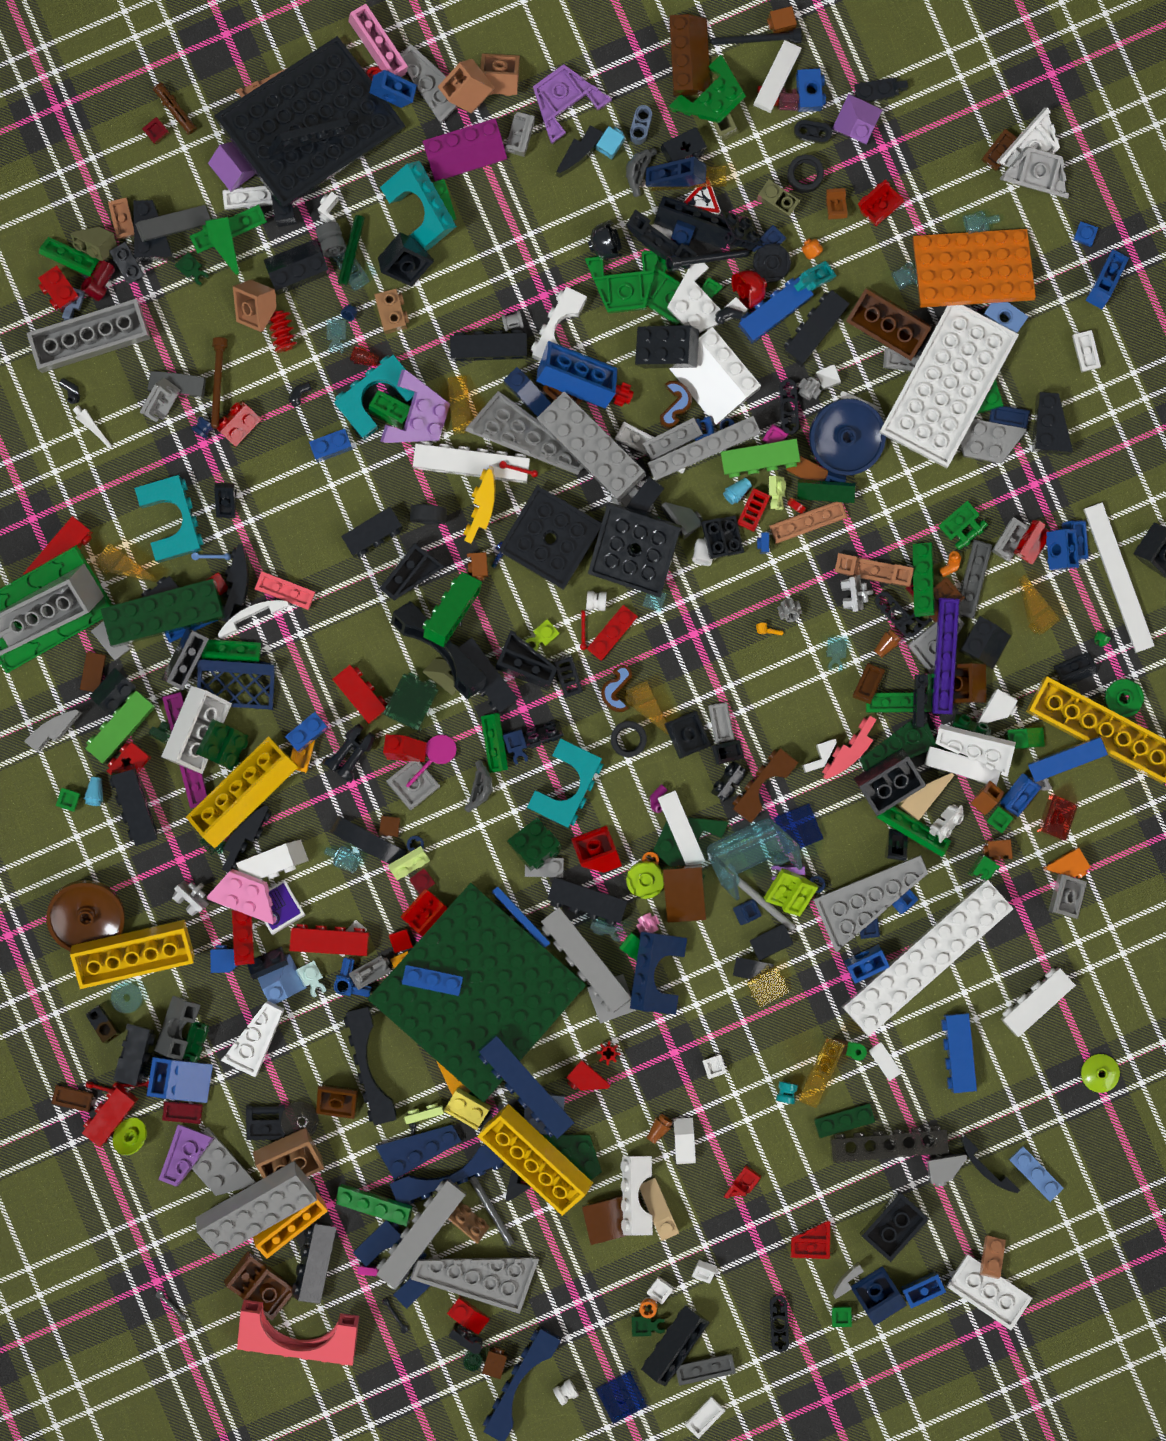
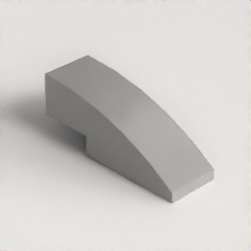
M73 710L52 718L37 728L24 742L35 751L40 752L50 739L58 742L82 712L80 710Z

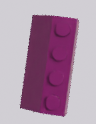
M495 118L423 141L434 181L447 179L507 160Z

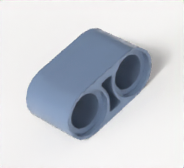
M641 105L636 109L630 129V139L636 145L643 144L649 132L652 111L646 105ZM645 112L649 117L643 120L638 115ZM639 130L642 131L644 135L640 138H637L634 136L633 133Z

